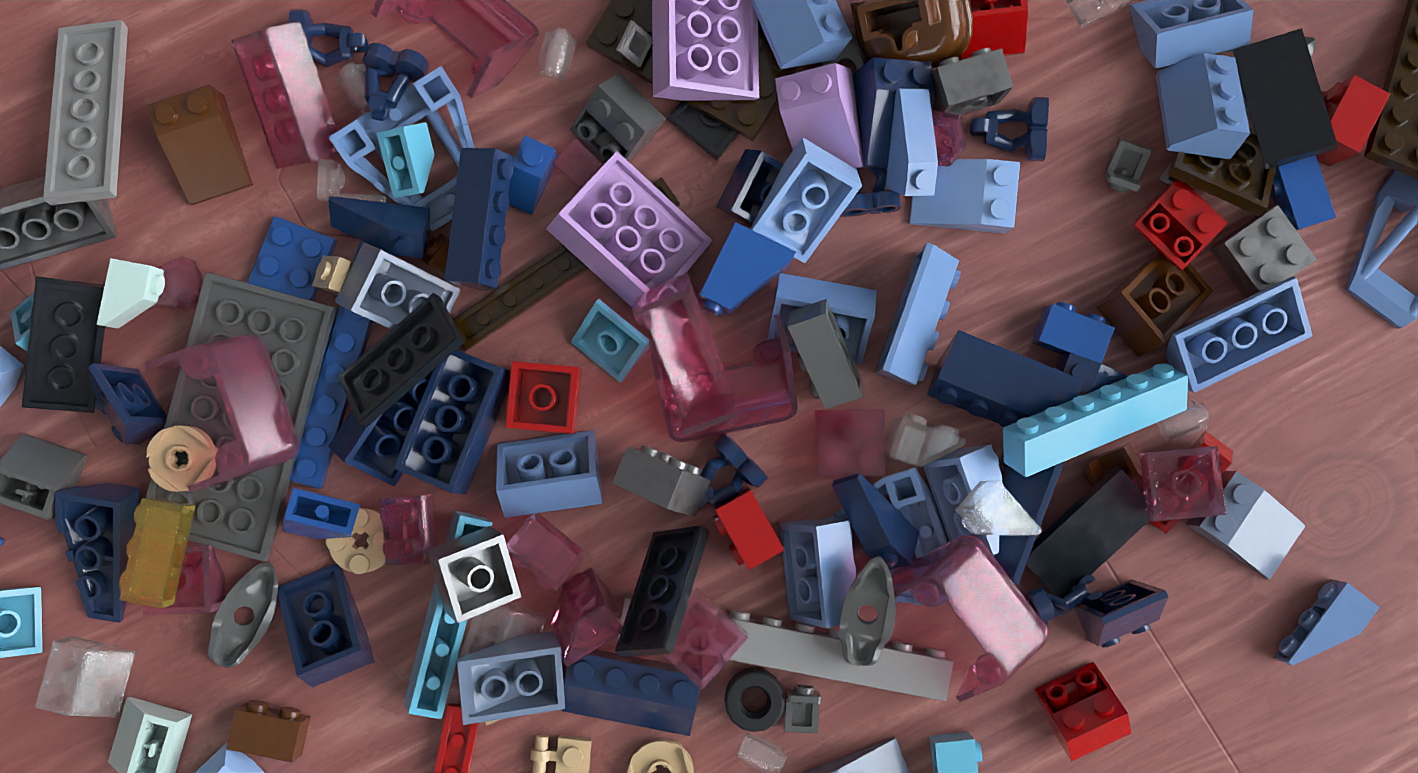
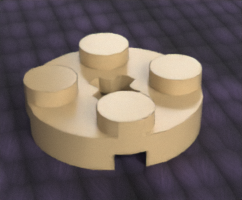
M187 425L169 427L159 431L147 447L146 458H149L150 465L148 471L155 483L166 490L176 492L194 490L203 486L212 477L216 468V461L219 458V450L214 446L211 438L197 427ZM177 451L180 453L187 452L188 464H182L181 466L176 464L178 461V457L175 456Z
M359 508L351 537L326 539V545L330 550L333 560L341 568L355 574H363L381 568L390 560L395 549V530L390 519L382 512L371 508ZM366 532L369 535L366 540L369 546L368 548L363 546L358 548L355 545V535L357 533L362 535Z
M665 738L652 739L642 744L633 753L628 767V773H652L656 770L657 765L669 768L670 773H694L691 756L683 748L682 744Z

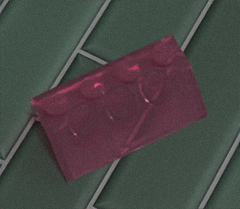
M300 21L263 29L231 40L276 169L310 163L338 154L339 152L328 138L338 130L335 127L330 112V104L324 95L319 80V71L313 62L308 48V39L302 30Z

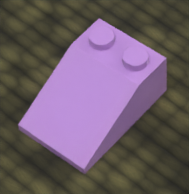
M833 63L775 78L779 110L792 150L795 149L803 137L855 169L864 167L851 69Z

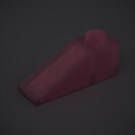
M182 256L157 267L164 270L165 286L162 294L158 297V302L151 306V308L181 309L182 311L196 308L204 281L196 262Z

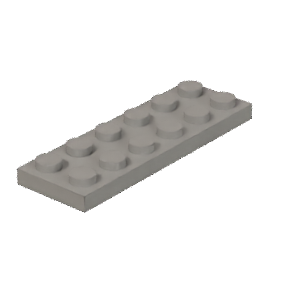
M122 20L58 28L43 199L49 205L115 198L117 195L128 27Z

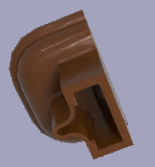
M861 0L850 3L857 39L867 61H870L872 58H885L925 63L931 62V68L939 67L940 62L946 59L959 57L967 49L973 35V15L970 0Z

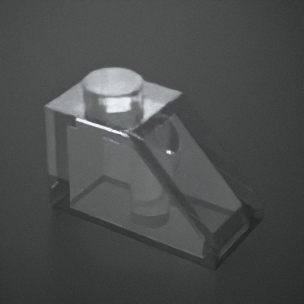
M999 480L980 481L955 509L962 517L964 527L976 535H1039L1042 531Z

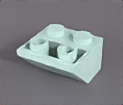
M128 697L108 763L118 773H176L193 714Z

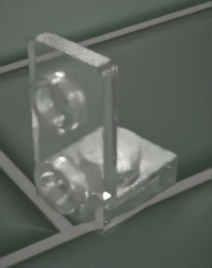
M319 159L317 199L327 203V208H329L328 200L330 196L390 203V199L383 195L339 193L345 183V175L341 165L333 160Z

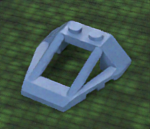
M442 66L409 85L405 89L395 109L388 108L384 121L372 119L371 113L373 110H370L328 137L351 169L362 175L395 202L401 205L429 208L430 229L432 231L452 220L457 176L423 198L420 194L393 198L389 180L364 155L376 149L383 160L377 133L410 126L426 116L459 168L461 147L437 109L447 104L462 147L474 148L460 94Z
M1393 170L1375 195L1372 204L1375 207L1370 221L1366 223L1363 232L1366 235L1361 251L1356 254L1345 290L1399 329L1418 318V294L1416 296L1378 269V267L1418 223V179ZM1392 208H1396L1401 213L1410 211L1375 250Z
M916 467L883 477L873 487L882 496L889 494L891 504L920 532L915 549L917 559L912 561V565L889 570L892 581L916 573L920 587L893 588L895 604L901 602L915 603V605H930L958 597L960 594L954 556L934 498ZM843 508L828 518L849 520Z

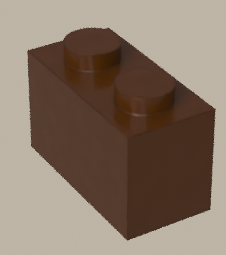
M250 700L248 703L235 709L226 749L291 763L302 755L310 716L300 714V709L293 707H281L280 710L269 708L267 702Z

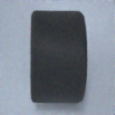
M757 667L746 668L736 673L728 682L725 691L726 712L731 721L739 728L750 732L765 731L774 726L782 716L785 705L783 690L777 678L769 671ZM750 687L761 688L767 695L766 706L758 712L748 711L744 708L741 701L742 694Z

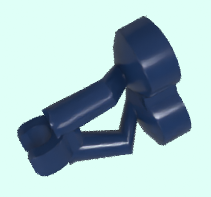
M291 9L289 12V36L291 38V41H289V67L293 74H310L314 60L328 67L352 59L353 52H366L369 45L368 40L362 33H353L350 26L331 23L313 24L310 13L305 9ZM313 36H330L339 39L340 47L325 54L312 47Z
M371 43L368 45L363 57V63L367 68L365 70L364 98L368 103L369 109L373 110L371 113L372 119L384 121L388 108L395 109L409 82L414 83L427 75L429 64L422 54L409 49L396 52L381 43ZM396 75V79L387 92L380 91L378 77L391 78Z
M1032 98L1026 111L1019 109L988 111L986 118H975L972 121L970 134L975 137H985V144L1011 153L1024 146L1027 161L1043 162L1047 150L1046 127L1048 125L1049 98ZM1012 121L1023 122L1027 125V132L1011 140L997 132L998 125Z
M870 167L876 177L873 191L871 193H861L859 189L840 217L860 216L867 213H890L901 209L899 193L885 189L886 168Z
M726 432L714 442L720 456L708 460L700 476L711 480V484L716 471L728 464L736 468V474L731 484L714 490L709 484L699 510L708 501L717 507L740 494L744 481L755 488H759L769 478Z
M1094 575L1083 577L1077 585L1070 589V593L1063 598L1049 594L1041 587L1027 592L1024 598L1018 602V605L1030 630L1034 631L1047 626L1048 621L1054 619L1055 615L1060 618L1063 617L1081 601L1090 603L1098 600L1103 595L1102 591L1091 594L1085 586L1096 580Z

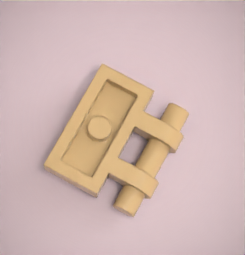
M560 735L557 748H548L549 736H535V747L531 748L530 759L533 760L532 773H545L546 761H556L555 773H589L592 738Z

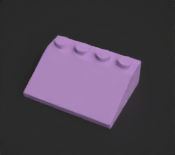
M652 0L653 97L682 101L759 99L758 17L750 0Z
M617 151L546 228L643 318L661 304L713 241Z

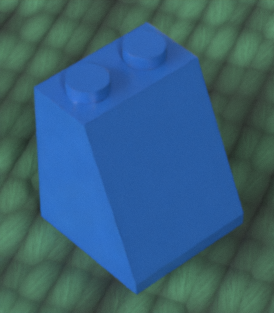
M735 222L699 294L700 302L704 303L703 309L717 317H721L722 313L728 316L731 315L779 276V273L785 271L790 266L796 251Z

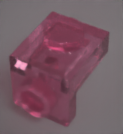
M931 110L938 165L948 167L954 163L966 148L961 117L958 114Z

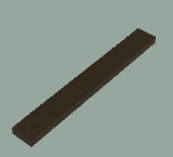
M662 177L652 183L676 207L680 206L679 201ZM561 245L453 319L465 342L462 344L465 351L470 350L580 275L588 267L564 245Z

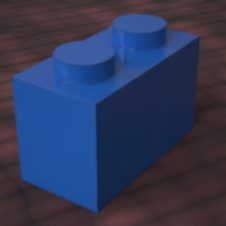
M1316 155L1276 167L1270 196L1273 197L1275 206L1278 205L1296 231L1336 218Z
M1058 301L1056 305L1051 304L1044 307L1031 342L1032 344L1061 355L1073 353L1102 363L1115 327L1105 324L1106 319L1091 313L1084 316L1076 313L1074 306Z

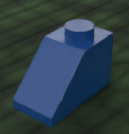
M524 135L512 162L513 175L510 178L508 194L510 206L528 214H534L559 159L555 148Z
M293 488L283 518L284 532L313 539L351 537L360 504Z

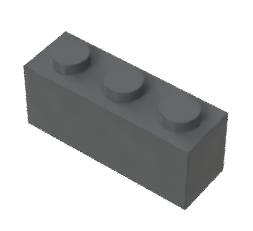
M827 299L790 311L788 325L784 327L785 334L791 345L795 344L799 351L797 358L803 372L808 371L810 375V388L814 398H820L825 409L862 398V379Z

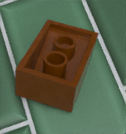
M209 84L147 105L156 136L190 205H195L253 185L224 94Z
M1158 251L1118 285L1096 308L1111 326L1115 327L1117 333L1133 352L1140 357L1165 344L1172 333H1175L1213 290L1191 263L1182 271H1179Z

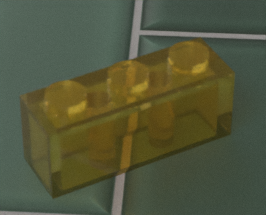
M159 497L142 498L134 513L136 527L134 536L127 545L126 553L129 559L127 568L122 573L119 581V589L121 590L119 600L159 609L174 605L195 505Z

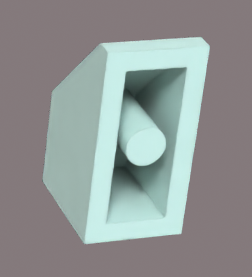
M110 258L97 325L118 329L156 304L165 286L164 270L149 265Z

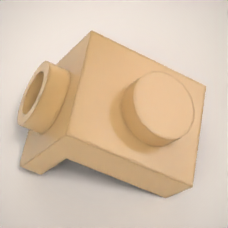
M323 255L317 267L312 286L338 296L352 267L350 266L351 261L337 256Z

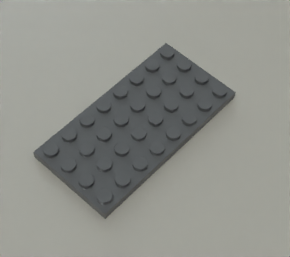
M205 273L164 429L176 425L194 426L201 429L211 438L214 446L218 448L219 458L216 461V468L212 477L203 486L194 490L169 491L160 487L151 478L138 527L264 562L270 559L291 474L337 307L213 273ZM177 451L175 454L178 457L176 464L178 466L188 464L187 452L180 453Z

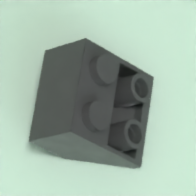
M619 73L597 86L570 130L604 164L616 151L630 162L651 141L666 118Z
M23 434L0 460V504L44 519H54L55 491L77 487L88 455Z

